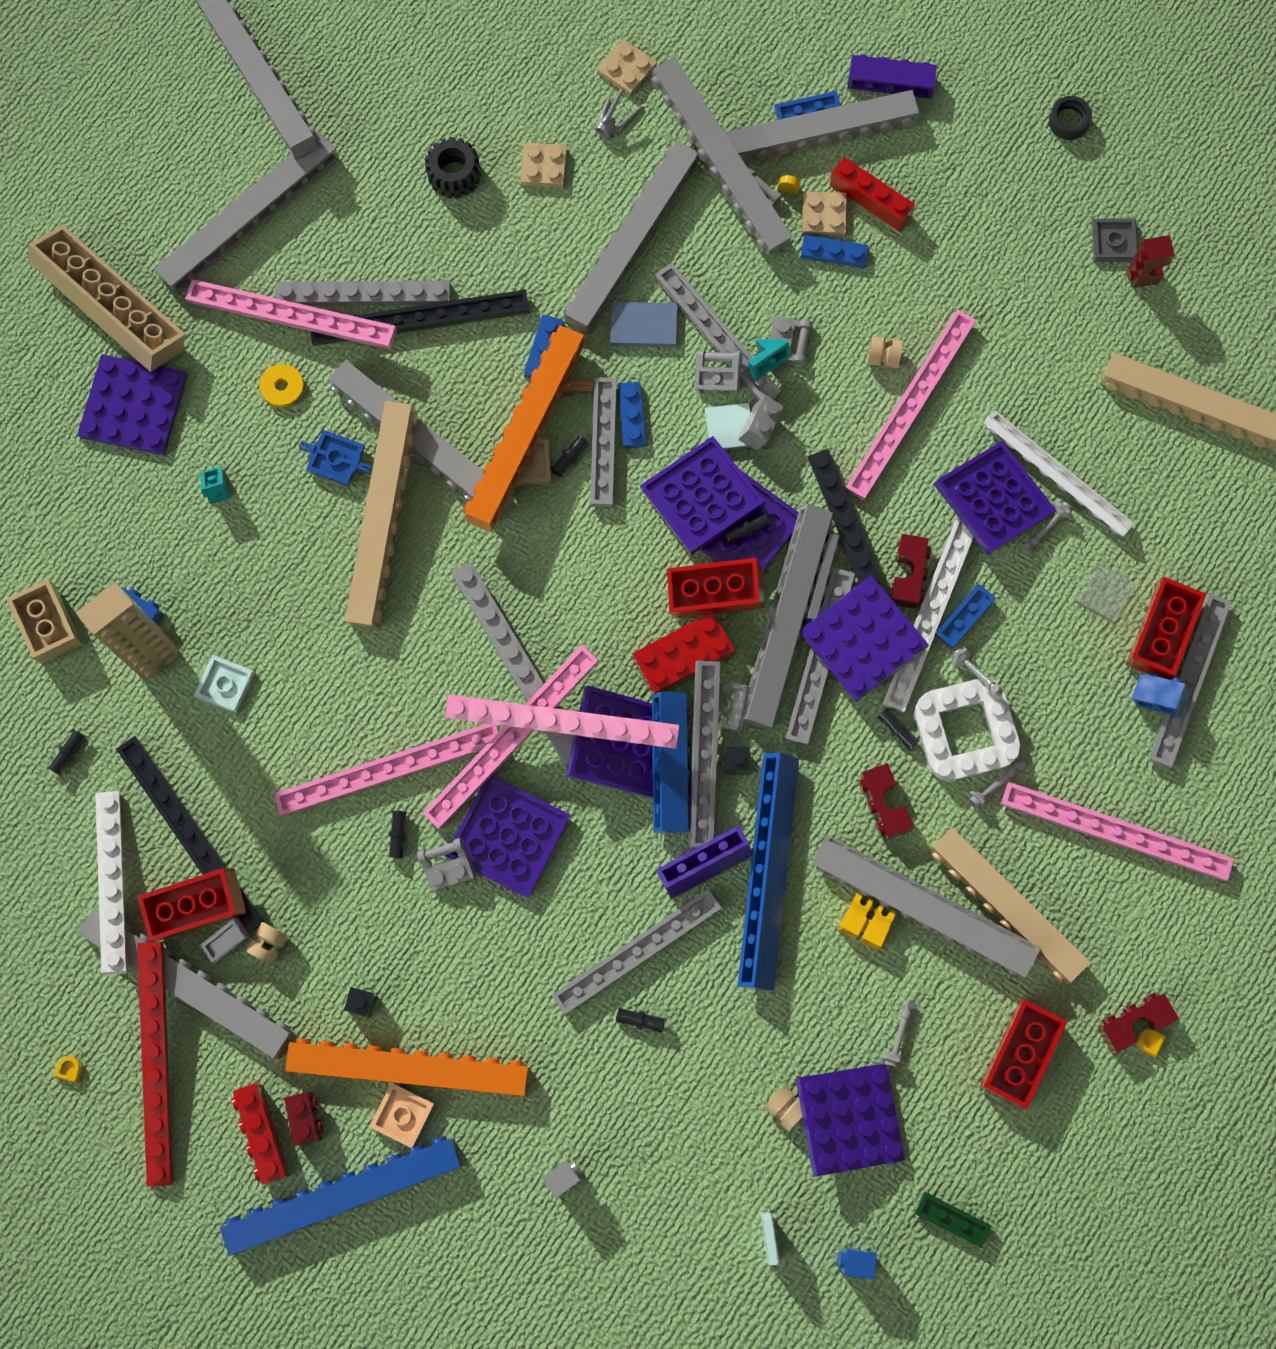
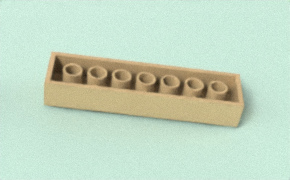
M64 225L29 244V263L150 372L184 351L185 333Z
M116 582L76 612L92 634L143 680L155 676L161 666L174 661L180 652L166 633Z

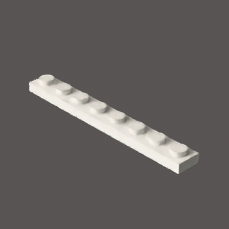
M997 411L990 414L983 422L988 426L987 428L991 433L1003 438L1007 446L1020 452L1022 457L1027 462L1036 465L1044 476L1052 478L1061 490L1067 491L1074 496L1077 503L1085 505L1090 509L1093 516L1107 523L1114 533L1124 536L1135 524Z
M119 791L95 793L102 975L127 973L121 798Z

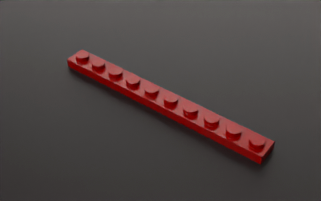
M164 941L137 943L146 1185L147 1187L169 1186L173 1184Z

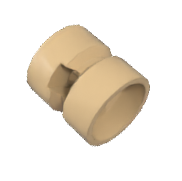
M872 336L867 365L880 366L883 363L887 368L898 369L903 340L890 339L887 342L883 337Z
M261 922L256 931L257 939L251 940L246 952L273 966L279 955L277 949L283 948L289 936ZM264 941L271 944L268 950L261 947Z
M786 1085L763 1107L773 1117L778 1116V1122L787 1131L802 1118L800 1100H794V1093Z

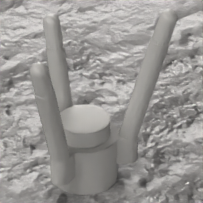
M622 88L616 95L609 110L610 99L606 100L599 120L595 124L596 132L605 138H609L610 135L615 137L618 131L643 109V106L640 105L616 126V120L611 115L624 92Z

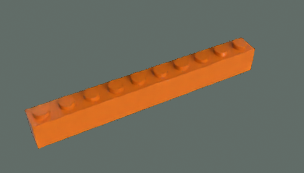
M559 326L557 332L552 333L549 340L550 346L547 351H543L538 369L535 368L532 372L531 383L529 387H525L523 390L522 401L519 406L514 408L512 413L513 419L510 425L507 424L502 434L503 439L500 444H496L493 450L494 457L491 463L488 462L486 464L482 481L477 482L472 500L468 501L465 505L464 513L467 523L489 532L493 531L585 346L584 334L563 326Z
M297 1038L296 1043L289 1042L286 1072L526 1096L529 1067L524 1066L523 1061L510 1060L508 1065L500 1064V1059L486 1058V1062L476 1061L477 1057L462 1055V1060L452 1059L453 1054L439 1053L438 1057H430L427 1051L415 1050V1054L410 1055L405 1054L406 1049L391 1048V1052H381L382 1047L367 1046V1050L358 1049V1044L344 1043L342 1048L334 1047L335 1042L320 1041V1045H313L310 1039Z

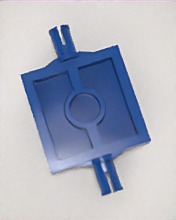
M323 430L319 440L314 445L301 441V445H299V450L310 453V461L306 470L311 474L349 487L353 475L357 471L368 475L371 474L373 467L361 462V457L365 450V445Z

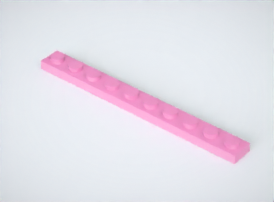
M193 279L185 297L188 303L386 349H391L397 332V328L394 325Z
M958 309L956 310L846 485L845 490L863 501L866 499L973 328L976 319Z
M582 644L525 705L556 709L600 660ZM504 726L426 808L423 814L438 829H442L535 730Z
M449 694L445 718L675 749H677L680 725Z
M487 723L274 793L279 814L283 817L480 752L497 735L496 724Z
M1011 782L1007 783L1000 804L1224 882L1228 881L1234 858Z

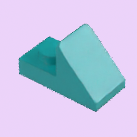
M757 339L756 345L759 354L748 361L751 375L755 380H759L792 357L789 342L786 339Z
M222 466L200 472L201 491L204 498L207 497L210 504L230 498Z

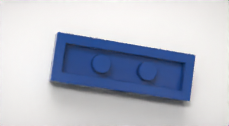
M837 91L775 104L774 110L777 120L838 107L841 104Z
M804 235L800 258L865 268L869 245Z
M542 314L525 367L524 377L531 379L532 372L535 368L538 369L543 351H547L550 346L549 340L552 333L557 332L559 326H563L564 320Z
M640 382L618 383L624 449L646 447Z
M978 583L935 633V636L952 650L994 602L996 597Z

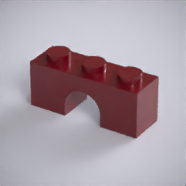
M1170 235L1148 238L1142 241L1137 249V253L1132 258L1130 266L1127 268V278L1132 282L1133 288L1159 284L1164 275L1162 266L1170 265L1175 257Z
M902 534L900 537L896 562L907 564L912 570V575L907 578H894L890 598L896 606L916 609L919 602L923 603L925 589H921L922 581H926L928 575L925 560L930 559L932 546H928L929 538Z
M886 763L862 772L860 780H858L859 787L862 793H866L868 796L867 806L871 815L875 814L877 818L876 828L879 835L884 836L887 841L911 832L914 829V825L906 806L891 809L883 801L884 792L896 786V781L889 764Z
M1156 992L1151 993L1143 998V1004L1136 1006L1133 1003L1122 1009L1124 1014L1116 1018L1113 1014L1101 1021L1103 1025L1097 1029L1111 1054L1118 1053L1138 1042L1133 1034V1024L1137 1019L1145 1020L1151 1029L1155 1031L1179 1019L1165 993L1157 995Z

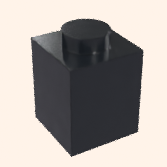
M726 747L725 775H748L750 747Z
M350 987L344 1011L371 1018L377 995Z

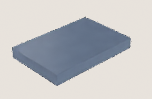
M612 302L610 346L676 347L677 303Z

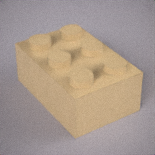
M49 579L6 598L30 654L39 664H43L83 645L57 587Z

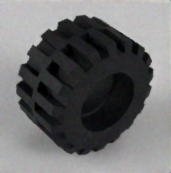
M450 137V140L443 138L441 143L435 142L433 144L434 148H429L427 151L428 155L425 157L426 173L434 191L438 190V194L441 196L446 194L447 198H452V196L461 198V194L467 196L469 190L474 191L476 189L475 184L480 182L481 168L476 149L472 148L471 143L468 141L464 143L462 138L455 140V137ZM457 162L464 165L457 173L442 171L449 163Z

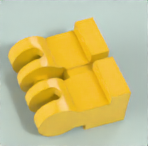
M857 891L837 930L854 939L861 932L863 934L859 941L879 950L897 910L891 907L887 916L884 917L881 914L884 906L879 904L873 911L872 920H869L866 915L868 911L871 912L874 898L870 896L866 905L862 906L860 900L863 894Z

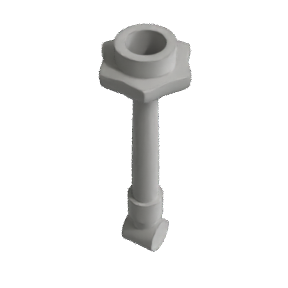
M1064 501L1062 503H1055L1056 515L1028 541L1029 543L1022 545L1021 548L1024 555L1032 554V548H1035L1040 543L1039 541L1060 518H1073L1071 513L1073 508Z
M966 648L956 650L952 656V663L959 668L966 665L996 696H1000L1003 693V689L995 681L988 678L969 661L970 651Z
M1018 760L1014 761L1013 767L1006 770V773L983 793L969 792V803L976 810H986V797L1008 779L1013 778L1018 771L1025 770V763Z
M904 1000V1010H902L901 1022L893 1051L881 1056L888 1067L898 1069L899 1065H905V1062L898 1053L908 1020L911 1018V1010L916 1007L914 1000Z

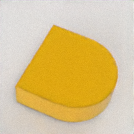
M782 176L779 180L778 191L799 195L801 182L794 176Z
M1153 1029L1143 1030L1137 1036V1046L1142 1052L1156 1058L1166 1036Z
M72 1056L62 1058L57 1064L53 1077L79 1083L83 1069L81 1061Z

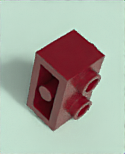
M305 1092L285 1097L284 1101L293 1145L301 1146L321 1141V1134H324L321 1120H318L316 1110H319L316 1096H313L312 1092Z

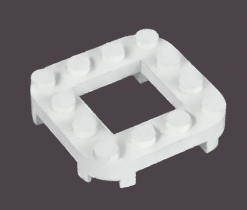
M980 679L929 691L918 700L915 706L913 718L914 722L916 721L928 761L927 767L931 773L941 780L956 782L959 779L999 769L1003 770L1019 754V738L1004 691L1000 696H996ZM976 704L983 705L994 746L952 756L939 714Z

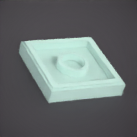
M749 403L705 408L708 439L714 436L725 451L751 448L738 440L750 415Z
M212 655L194 697L237 714L255 672Z
M761 1212L767 1263L770 1266L778 1265L779 1257L773 1215L770 1212Z

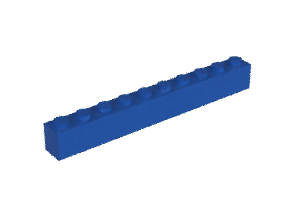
M783 753L763 754L737 984V987L756 991H774L799 767V758Z
M446 1136L432 1140L433 1145L424 1148L423 1144L409 1149V1155L401 1157L399 1153L386 1158L388 1162L386 1164L378 1166V1163L375 1162L363 1167L365 1172L356 1175L355 1171L342 1175V1181L333 1184L332 1180L318 1184L319 1189L311 1193L309 1189H305L295 1193L296 1198L287 1201L285 1197L272 1202L273 1207L264 1210L262 1206L249 1211L250 1216L240 1219L238 1215L225 1220L226 1225L220 1227L228 1256L243 1252L462 1167L453 1138L448 1140Z

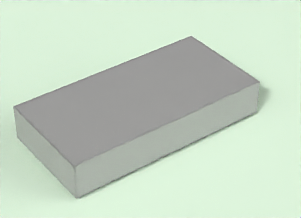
M235 917L200 946L213 965L217 964L242 944L250 935L239 918Z

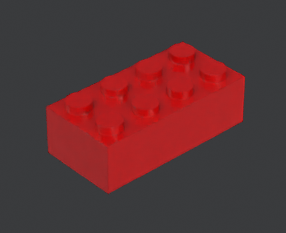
M757 558L667 568L669 613L674 618L702 616L712 611L714 614L765 608L762 565Z
M1163 576L1155 587L1125 665L1147 674L1156 673L1164 679L1171 680V678H1174L1207 594Z
M712 611L632 653V660L653 695L658 692H668L695 678L696 661L720 662L721 664L734 657L735 649Z
M222 868L138 896L149 942L162 941L247 913L235 868Z
M1025 999L1020 1000L979 1088L1022 1110L1028 1109L1068 1021Z

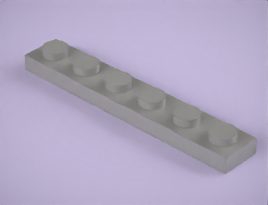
M594 377L591 507H613L616 378Z

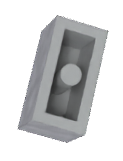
M764 395L754 404L738 440L757 451L768 441L784 406Z
M567 1159L543 1176L542 1179L555 1198H557L582 1179L579 1175L583 1172L575 1161L570 1163Z

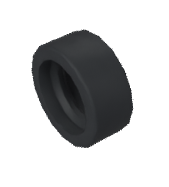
M1077 96L1062 97L1053 105L1049 115V127L1057 137L1064 140L1080 138L1087 131L1092 119V110L1089 104L1082 98ZM1063 109L1077 111L1083 119L1081 125L1077 127L1063 125L1058 119L1059 111Z

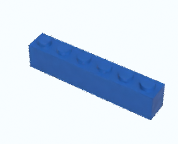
M658 692L652 695V721L680 725L677 749L652 745L653 833L681 834L688 832L690 827V816L688 815V804L690 802L688 781L690 771L687 768V759L690 753L689 746L687 745V735L689 733L687 712L689 702L686 699V693Z

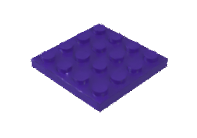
M101 354L77 436L80 439L165 456L188 374L186 371L161 366L150 372L140 362Z
M714 436L640 485L642 492L691 556L765 505L764 499Z
M1003 441L937 479L933 484L987 555L1056 512L1055 507Z
M741 471L765 501L763 507L745 518L746 521L765 512L771 526L753 533V536L750 538L746 536L730 545L725 535L722 534L700 549V551L714 562L757 558L762 565L763 572L793 534L799 512Z
M871 575L799 630L803 639L855 702H858L929 647L927 641Z
M589 685L584 686L579 712L652 721V703ZM574 735L566 777L652 799V745Z
M491 776L480 788L453 840L458 838L464 840L476 873L529 899L571 815ZM455 851L446 854L445 857L451 860L459 857V855Z
M885 1063L796 1078L813 1177L905 1161L888 1068Z

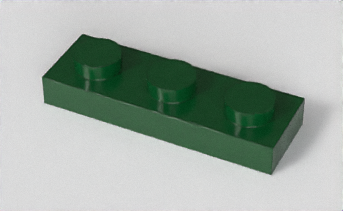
M925 1191L914 1212L915 1215L980 1248L983 1247L992 1226Z

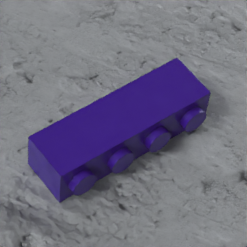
M864 54L852 55L847 89L897 94L913 90L914 97L932 99L937 65L928 62H910L905 59L892 60L886 57H868Z
M738 825L656 869V872L670 899H673L750 858L752 850Z

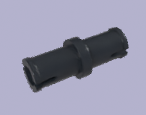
M580 435L577 436L569 448L561 452L562 456L550 470L556 476L562 477L566 470L578 461V456L588 447V441Z
M764 512L749 521H746V519L741 521L742 524L725 531L724 535L730 545L746 536L748 538L752 537L753 533L769 527L771 524Z
M886 708L877 717L891 731L890 734L893 737L896 736L909 751L920 741L906 727L907 724L904 721L901 722L889 708Z
M73 730L66 743L59 747V753L50 766H48V769L60 776L71 759L74 760L76 751L87 737L77 730Z
M392 811L391 831L388 832V837H390L388 858L403 859L404 838H407V833H405L407 812Z
M619 1007L616 1023L636 1026L638 1030L645 1028L663 1033L666 1018L647 1015L645 1011L641 1010L640 1012H635Z

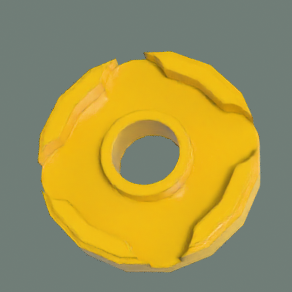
M278 364L264 372L261 376L259 387L261 395L266 402L274 407L285 408L292 406L296 403L295 401L301 398L304 391V382L297 369L290 365ZM280 382L288 383L287 388L282 391L276 389L277 384Z

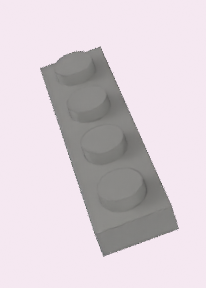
M833 533L826 535L825 538L827 545L825 551L820 556L819 562L821 567L818 574L814 577L813 583L815 588L812 595L808 598L807 605H809L807 615L802 620L806 624L810 623L822 612L820 605L822 598L827 593L828 586L826 582L833 571V556L836 555L839 548L837 543L839 536Z

